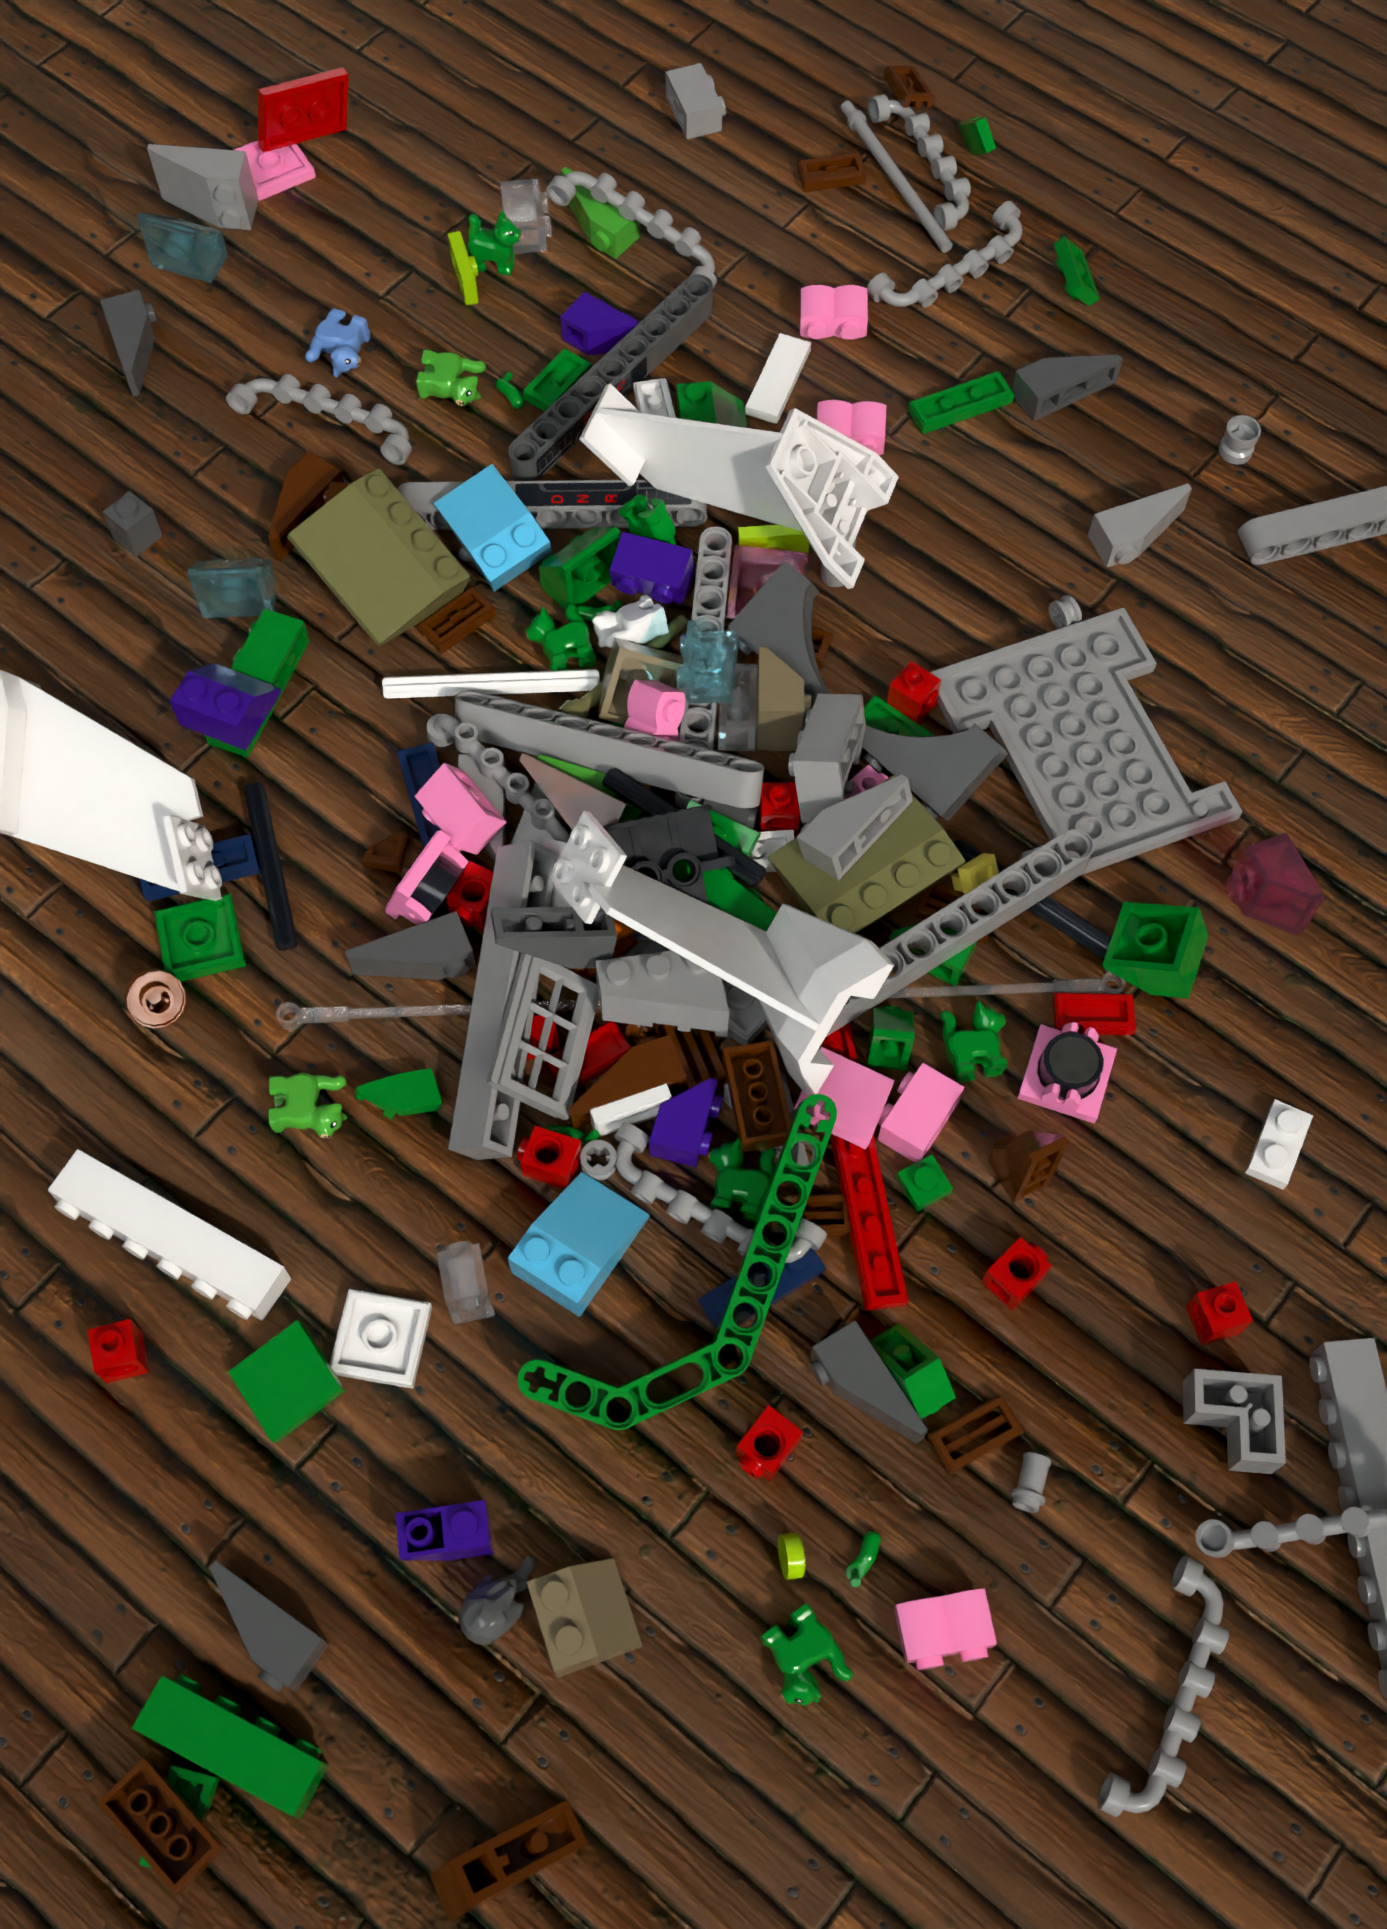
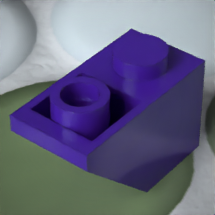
M583 292L560 316L562 341L587 355L608 353L638 325V321L629 314L618 311L603 300L597 299L586 292Z
M709 1078L660 1104L649 1141L650 1156L697 1168L700 1155L708 1156L713 1132L707 1131L711 1118L718 1119L723 1103V1096L717 1094L718 1080Z
M485 1500L395 1513L400 1560L452 1561L494 1554L490 1511Z

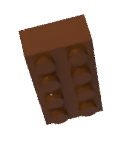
M767 1041L724 1048L722 1061L741 1152L783 1146L791 1119L774 1042Z
M143 1757L97 1802L105 1814L174 1894H182L226 1848L223 1842L148 1758Z

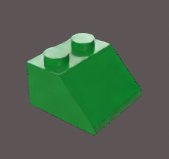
M711 381L677 384V418L747 428L744 402Z
M593 527L583 535L573 538L569 545L557 554L548 556L539 566L541 588L564 610L569 604H574L576 607L582 605L612 582L610 567L621 538L620 530L617 527Z
M1123 902L1102 964L1104 969L1150 995L1189 999L1209 936L1199 907Z

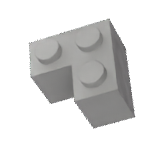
M1194 1369L1182 1381L1183 1424L1227 1427L1228 1471L1272 1474L1286 1464L1282 1376Z

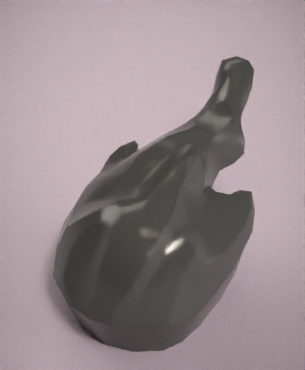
M527 1556L521 1567L510 1576L493 1582V1574L485 1576L466 1595L459 1613V1624L461 1631L469 1640L476 1644L489 1645L506 1633L520 1618L524 1603L515 1602L513 1597L516 1593L525 1590L527 1579L536 1565L534 1557Z

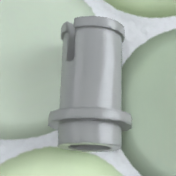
M1033 1452L1024 1453L1017 1488L1011 1490V1497L1014 1498V1507L1026 1512L1037 1513L1039 1507L1045 1505L1046 1500L1042 1494L1048 1469L1051 1466V1460L1048 1457Z

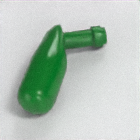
M506 372L502 379L496 380V388L506 396L514 409H521L525 401L517 388L508 383L513 378V374Z
M616 600L612 606L606 605L600 608L580 605L577 606V613L584 621L592 622V619L604 610L617 612L623 607V602Z
M548 1125L546 1127L547 1130L581 1140L582 1149L590 1141L599 1138L597 1130H591L586 1135L571 1126Z
M869 1530L865 1532L859 1554L846 1568V1575L853 1587L860 1586L861 1579L868 1572L877 1557L881 1536L876 1531Z

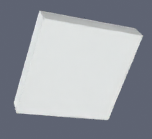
M348 1289L330 1361V1366L335 1374L342 1377L413 1389L432 1311L431 1303Z

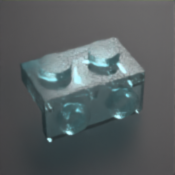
M696 620L688 621L687 632L682 634L680 638V651L682 657H684L683 666H678L677 685L679 689L684 690L688 703L733 702L738 649L736 631L699 632Z

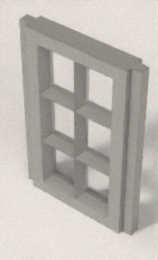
M521 953L486 1083L490 1084V1087L554 1118L569 1119V1108L573 1103L599 1000L597 985L561 965ZM538 973L555 981L548 1009L531 1002ZM562 985L578 993L571 1022L555 1014ZM529 1010L545 1017L538 1047L521 1040ZM553 1022L569 1030L561 1060L545 1052ZM518 1048L535 1056L528 1086L511 1078ZM543 1060L559 1068L552 1097L535 1090Z

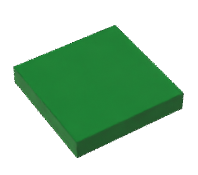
M231 893L221 895L222 899L217 901L204 899L154 911L164 970L171 973L180 982L246 966Z
M299 1320L293 1322L228 1371L269 1440L273 1443H278L346 1391L303 1322Z

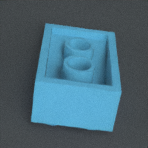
M493 464L434 502L435 507L493 591H496L552 553L549 539Z
M581 1172L532 1223L508 1257L511 1273L580 1317L649 1219L650 1214L584 1172Z

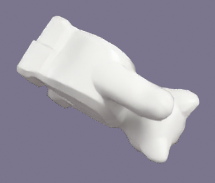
M648 595L641 596L639 601L625 605L617 612L604 610L592 619L595 633L598 636V644L601 648L606 646L611 648L614 638L643 644L657 636L669 633L664 608L658 603L653 605L652 599Z

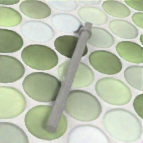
M845 101L840 109L847 118L849 128L856 130L943 253L948 252L953 246L950 239L869 128L863 112L857 110L851 101Z

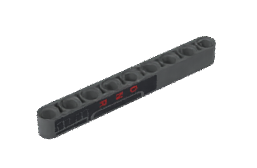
M698 274L688 277L510 444L508 455L510 473L514 481H538L580 441L579 438L607 384L611 383L626 397L633 390L634 382L643 381L710 317L713 310L712 280L707 276Z

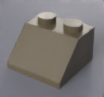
M614 638L604 671L598 718L625 725L629 718L627 710L628 695L635 680H656L683 691L690 665L683 656Z
M759 647L756 686V750L796 751L799 731H804L807 710L811 709V694H804V679L767 647Z
M614 1558L569 1566L527 1581L550 1661L557 1678L643 1647Z

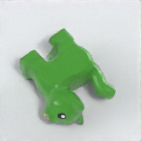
M423 350L422 364H425V371L418 372L417 388L420 399H426L428 396L452 398L457 405L464 406L481 398L476 386L478 377L462 376L463 371L476 374L484 372L486 366L483 361H473L460 357L454 352L436 353L431 350Z
M298 1073L289 1077L270 1076L269 1092L270 1095H274L275 1108H269V1124L271 1129L278 1133L282 1132L285 1128L300 1130L311 1128L316 1131L320 1138L332 1137L333 1133L342 1126V1122L347 1119V1116L341 1112V1104L334 1103L318 1106L320 1090L337 1091L346 1085L345 1077L341 1075L329 1077L327 1075H311L308 1073Z

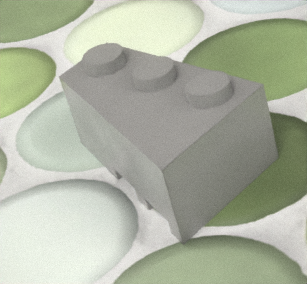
M818 694L813 708L807 710L804 731H799L797 749L795 753L790 754L788 764L789 775L795 776L801 823L812 821L823 809L845 800V794H853L854 782L848 781L851 765L859 764L866 729L862 695Z
M672 950L595 961L602 1020L653 1027V1023L678 1026V1031L690 1032L691 1028L715 1031V1036L728 1037L729 1010L722 978Z

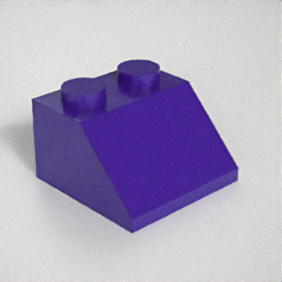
M622 532L610 567L612 585L626 594L634 595L641 593L651 596L660 603L668 604L672 601L682 604L695 585L692 549Z
M213 663L188 671L171 697L170 703L179 725L246 751L280 696L281 689Z

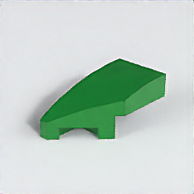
M977 116L957 124L961 136L973 156L986 154L996 149L986 117L979 118Z
M432 1068L378 1079L357 1086L354 1091L355 1098L360 1101L366 1099L384 1110L382 1115L390 1120L393 1119L395 1114L404 1116L438 1111L442 1105Z

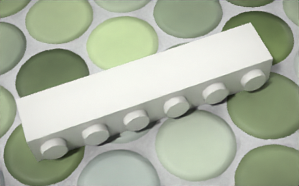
M78 1149L48 1189L49 1193L57 1201L54 1207L59 1212L72 1220H76L79 1215L91 1222L88 1227L107 1240H110L114 1235L125 1241L122 1247L144 1260L146 1255L158 1260L157 1267L170 1277L178 1280L182 1274L194 1281L191 1287L211 1300H213L215 1295L222 1297L228 1301L226 1307L243 1319L248 1320L250 1315H253L264 1321L291 1280L284 1266Z

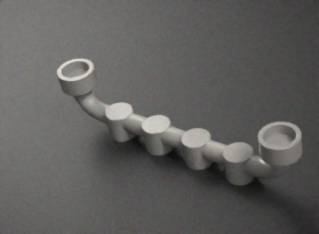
M885 94L871 96L868 101V112L873 123L887 121L890 113L898 114L905 121L906 133L908 136L915 137L918 142L920 156L923 158L927 157L931 163L933 177L942 181L945 186L946 198L949 201H954L956 207L951 202L936 205L934 218L943 231L955 229L957 221L964 218L968 213L969 201L967 197L970 195L971 188L966 177L959 179L954 177L957 172L955 158L952 155L941 156L943 152L942 137L939 134L928 135L930 120L926 113L915 114L910 106L909 108H903L899 101L888 100Z
M574 171L566 174L564 177L555 176L547 186V195L554 203L560 206H567L576 194L574 186L581 185L590 190L592 197L598 202H608L618 208L619 213L626 220H637L647 227V231L657 239L665 238L675 245V249L681 255L686 257L693 256L699 260L702 266L695 267L690 276L696 274L707 276L712 280L713 288L716 285L717 278L714 275V260L711 254L699 245L701 241L700 234L691 227H686L682 233L671 227L673 218L663 209H658L654 215L643 209L645 205L644 198L635 191H630L624 197L615 191L617 182L611 175L602 173L596 179L585 172Z
M1012 201L1003 203L995 211L992 220L1001 230L1009 228L1007 235L1003 237L1001 235L995 236L983 249L969 251L962 261L953 266L951 264L943 266L936 276L929 280L923 278L917 281L908 292H894V281L883 272L869 282L867 293L875 302L884 300L887 304L895 307H906L917 301L924 308L930 306L938 297L936 290L944 287L949 293H952L962 285L964 280L962 275L969 272L973 278H979L988 269V260L994 258L999 264H1003L1012 256L1014 252L1012 247L1019 242L1023 232L1022 224L1018 219L1021 214L1020 209Z
M284 374L279 382L260 378L251 380L245 385L235 384L226 396L229 406L240 414H249L257 403L256 394L266 392L273 394L278 401L284 404H288L292 400L304 404L310 412L315 414L325 411L335 414L339 421L346 424L356 421L365 424L370 431L377 434L382 433L383 430L392 434L388 435L381 446V453L393 464L401 465L405 463L412 451L411 445L408 442V430L401 422L392 419V412L385 405L376 404L370 412L361 409L360 400L352 394H345L339 402L330 399L331 394L329 390L321 384H315L310 391L300 389L299 381L290 374Z
M436 714L428 720L427 738L430 742H433L438 747H446L455 741L458 751L469 753L480 764V771L483 776L495 779L505 789V795L509 802L520 804L531 815V823L535 828L546 830L556 841L568 842L570 834L554 817L555 807L550 800L544 798L537 800L528 791V778L521 773L511 774L503 766L502 752L493 747L485 748L478 741V730L474 724L469 722L460 723L448 714Z
M623 1122L614 1136L620 1142L616 1151V1167L621 1176L634 1184L631 1193L652 1205L656 1197L668 1203L669 1206L666 1209V1213L683 1224H687L691 1217L704 1223L701 1232L717 1243L722 1244L726 1236L740 1243L736 1251L743 1257L753 1229H748L738 1224L722 1211L711 1209L700 1203L689 1193L669 1186L653 1173L646 1170L642 1171L635 1167L631 1161L632 1153L634 1151L642 1154L650 1141V1137L636 1126ZM801 1218L794 1237L796 1240L791 1245L785 1263H792L802 1258L810 1248L819 1250L827 1237V1233L816 1224ZM762 1234L766 1244L774 1247L778 1246Z
M1349 1507L1342 1515L1318 1518L1312 1514H1305L1297 1522L1279 1525L1261 1521L1256 1523L1252 1529L1234 1532L1225 1523L1210 1519L1199 1525L1195 1538L1199 1549L1213 1558H1223L1229 1555L1232 1550L1259 1547L1264 1551L1272 1552L1277 1550L1284 1542L1304 1540L1308 1544L1317 1545L1322 1543L1326 1536L1349 1533L1354 1537L1362 1538L1367 1536L1374 1528L1387 1527V1507L1367 1511L1358 1507Z
M1187 1555L1180 1559L1174 1571L1171 1588L1189 1597L1197 1590L1204 1597L1205 1610L1194 1629L1192 1636L1193 1646L1188 1660L1180 1671L1178 1677L1179 1688L1174 1703L1165 1716L1163 1724L1164 1733L1159 1749L1155 1751L1148 1769L1150 1776L1146 1787L1139 1793L1130 1792V1781L1114 1773H1109L1101 1786L1097 1799V1808L1114 1817H1118L1123 1810L1132 1813L1147 1812L1160 1802L1167 1784L1174 1788L1180 1785L1186 1771V1761L1176 1757L1181 1741L1183 1739L1191 1743L1195 1739L1201 1724V1717L1191 1712L1196 1695L1206 1698L1210 1694L1215 1681V1673L1206 1669L1210 1652L1220 1655L1228 1642L1229 1629L1220 1626L1224 1606L1221 1591L1212 1579L1203 1574L1204 1564Z

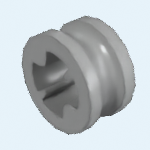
M1065 595L1060 598V601L1055 600L1049 603V615L1057 629L1082 621L1080 607L1072 596Z
M604 1140L590 1141L581 1150L580 1161L582 1171L596 1181L608 1179L616 1171L617 1156L615 1149ZM595 1154L600 1157L606 1154V1166L603 1167L600 1164H596L594 1167L590 1166L592 1164L591 1155Z

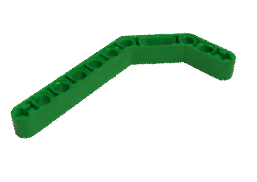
M822 1094L810 1095L799 1103L795 1110L712 1342L619 1386L546 1359H531L522 1366L518 1373L517 1382L523 1395L610 1429L623 1430L743 1373L751 1361L836 1121L837 1109L832 1099ZM816 1104L821 1106L820 1113L826 1116L825 1120H820L814 1125L812 1135H820L819 1140L809 1134L797 1133L798 1128L802 1131L808 1129L811 1115L806 1113V1109H811ZM795 1143H804L811 1149L812 1160L808 1165H798L793 1161L791 1148ZM783 1182L793 1184L798 1191V1199L792 1206L783 1205L777 1199V1188ZM768 1222H776L783 1229L784 1238L778 1246H770L763 1240L762 1230ZM755 1262L765 1264L770 1273L768 1282L761 1287L752 1285L747 1276L749 1267ZM740 1303L750 1304L755 1311V1320L750 1326L745 1328L737 1326L733 1320V1311ZM734 1344L740 1350V1361L733 1368H723L718 1361V1352L724 1345ZM692 1362L700 1366L702 1378L697 1385L661 1402H653L646 1396V1386L654 1378L686 1363ZM537 1366L545 1369L544 1377L555 1382L557 1381V1373L566 1375V1378L560 1385L558 1399L549 1396L554 1389L550 1386L540 1385L538 1390L531 1389V1380L525 1378L526 1372L534 1373ZM577 1381L585 1383L591 1391L588 1402L580 1406L569 1403L565 1395L567 1387ZM624 1397L630 1402L631 1412L627 1418L617 1421L607 1415L606 1406L611 1399Z

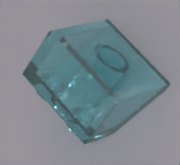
M139 212L137 216L152 267L208 283L213 282L228 257L222 231L163 214Z
M249 558L246 560L215 559L212 561H198L188 569V578L203 618L260 616L264 608L275 612L276 578L270 559Z

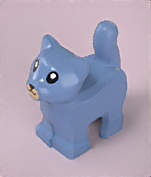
M332 308L327 318L317 326L315 336L310 344V350L305 354V359L308 362H314L320 357L321 351L331 354L334 377H338L342 373L350 372L360 366L361 358L357 353L361 350V345L364 342H369L370 329H368L367 320L357 315L353 316L349 325L339 323L346 313Z

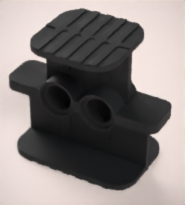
M709 804L603 826L627 855L623 863L624 866L635 871L644 867L650 871L652 879L708 904L702 872L736 865L734 855L718 856L709 811L713 810V808ZM680 859L686 861L690 867V874L683 882L676 880L672 872L673 865ZM633 929L634 933L631 934L633 940H652Z

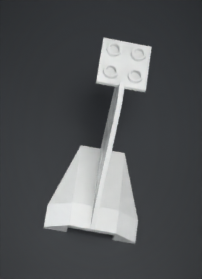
M611 383L605 386L579 438L628 486L634 485L640 473L656 489L802 531L824 566L847 589L854 587L865 560L852 546L866 512L888 504L899 477L877 453L796 408L789 411L781 431L772 432L643 414Z
M0 670V833L180 891V894L212 901L222 899L220 892L222 878L219 870L214 866L211 850L213 849L212 837L205 828V825L190 821L203 817L195 779L43 691L39 684Z
M583 811L549 878L584 923L592 924L601 907L609 916L756 997L759 1000L787 1072L807 1096L817 1094L834 1066L819 1049L820 1045L849 997L856 996L874 999L894 964L871 940L790 905H781L766 932L624 866L623 863L627 855L592 813Z

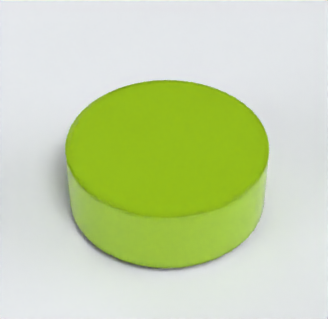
M796 1532L779 1534L778 1553L785 1580L802 1578L805 1574V1555L799 1534Z

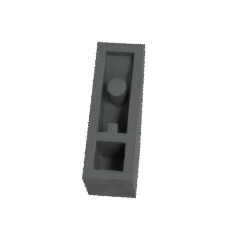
M135 290L100 300L133 397L140 395L155 340L151 323L157 322L151 302L144 303L140 290Z
M1120 355L1043 358L1032 364H1025L1015 372L1012 386L1014 399L1034 422L1116 383L1123 359Z
M573 907L491 908V919L497 945L570 969L596 968L595 961L612 959L617 939L613 917L606 914L601 907L592 924L584 923Z
M457 911L345 951L352 973L357 975L441 980L447 977H460L466 974L469 969L476 967L473 950Z
M853 1321L812 1347L810 1354L812 1362L808 1365L814 1378L821 1386L827 1384L833 1394L915 1444L924 1439L928 1429L856 1321Z
M214 1561L210 1570L251 1660L263 1668L257 1677L278 1692L281 1691L284 1685L296 1692L329 1644L220 1563Z

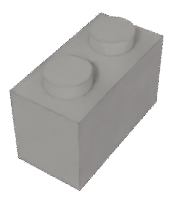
M698 63L666 71V99L686 140L722 131V116L726 115L725 103L722 96H717L713 78L711 75L706 74L702 64Z

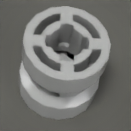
M1238 415L1231 418L1226 425L1224 436L1218 449L1222 459L1235 465L1248 462L1260 437V424L1252 417L1246 415Z

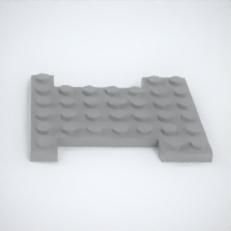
M1124 607L930 672L941 679L937 703L953 734L969 730L974 723L982 730L991 729L998 744L1008 753L1006 759L1049 840L1051 841L1070 829L1086 831L1092 837L1094 849L1087 867L1081 875L1238 820L1243 812L1225 781L1193 793L1190 791L1128 680L1154 672L1157 663ZM1040 847L1023 852L1020 860ZM1067 850L1070 855L1080 856L1077 852ZM1035 870L1040 875L1049 876L1044 870Z

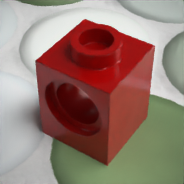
M910 661L889 684L887 703L920 725L938 704L941 679Z
M762 783L759 804L760 832L793 830L794 838L798 836L800 819L796 783Z
M469 861L446 898L450 913L457 911L463 926L471 927L473 925L484 931L494 872ZM472 896L483 897L477 902L467 901Z
M534 1126L530 1138L524 1137L517 1153V1160L520 1161L523 1176L565 1190L573 1181L580 1163L581 1140ZM546 1151H553L559 1155L551 1163H543L538 1160V1157Z
M1020 1236L986 1271L981 1283L1013 1311L1046 1277L1052 1265L1048 1262L1046 1253L1033 1242L1027 1243ZM1012 1264L1022 1265L1027 1269L1029 1277L1024 1279L1015 1277L1011 1273L1009 1266Z
M1236 1281L1198 1292L1185 1306L1201 1346L1239 1335L1253 1322Z
M131 1319L87 1330L93 1371L106 1383L149 1373L143 1332Z
M768 1405L737 1445L736 1456L740 1458L738 1465L754 1479L759 1480L762 1476L770 1482L801 1442L803 1431ZM761 1438H770L777 1443L779 1450L775 1455L766 1457L756 1451L754 1444Z

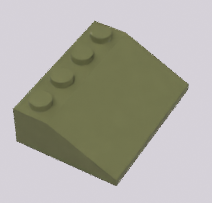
M380 468L352 482L287 536L378 647L419 624L463 593L471 577Z
M895 774L892 775L891 777H889L888 779H886V780L883 781V782H886V781H888V780H890V779H892V778H895V777H896ZM913 794V802L839 881L803 859L797 838L767 857L804 912L857 935H860L956 872L957 868L965 863V859L946 831Z

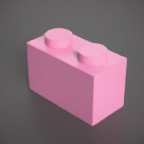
M446 763L440 766L415 795V798L424 808L422 810L424 817L435 826H439L444 833L451 837L448 845L458 852L464 850L478 855L507 823L466 771Z
M925 1063L921 1064L915 1074L909 1071L897 1090L902 1095L896 1104L888 1103L882 1111L878 1121V1125L881 1126L878 1141L915 1163L922 1160L959 1104L965 1087Z

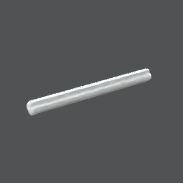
M597 669L393 676L383 678L382 691L385 698L455 696L463 691H476L489 695L590 691L600 683V673Z

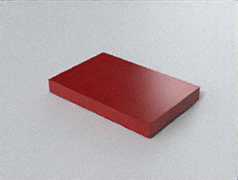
M341 67L258 89V147L265 153L346 130L349 73Z

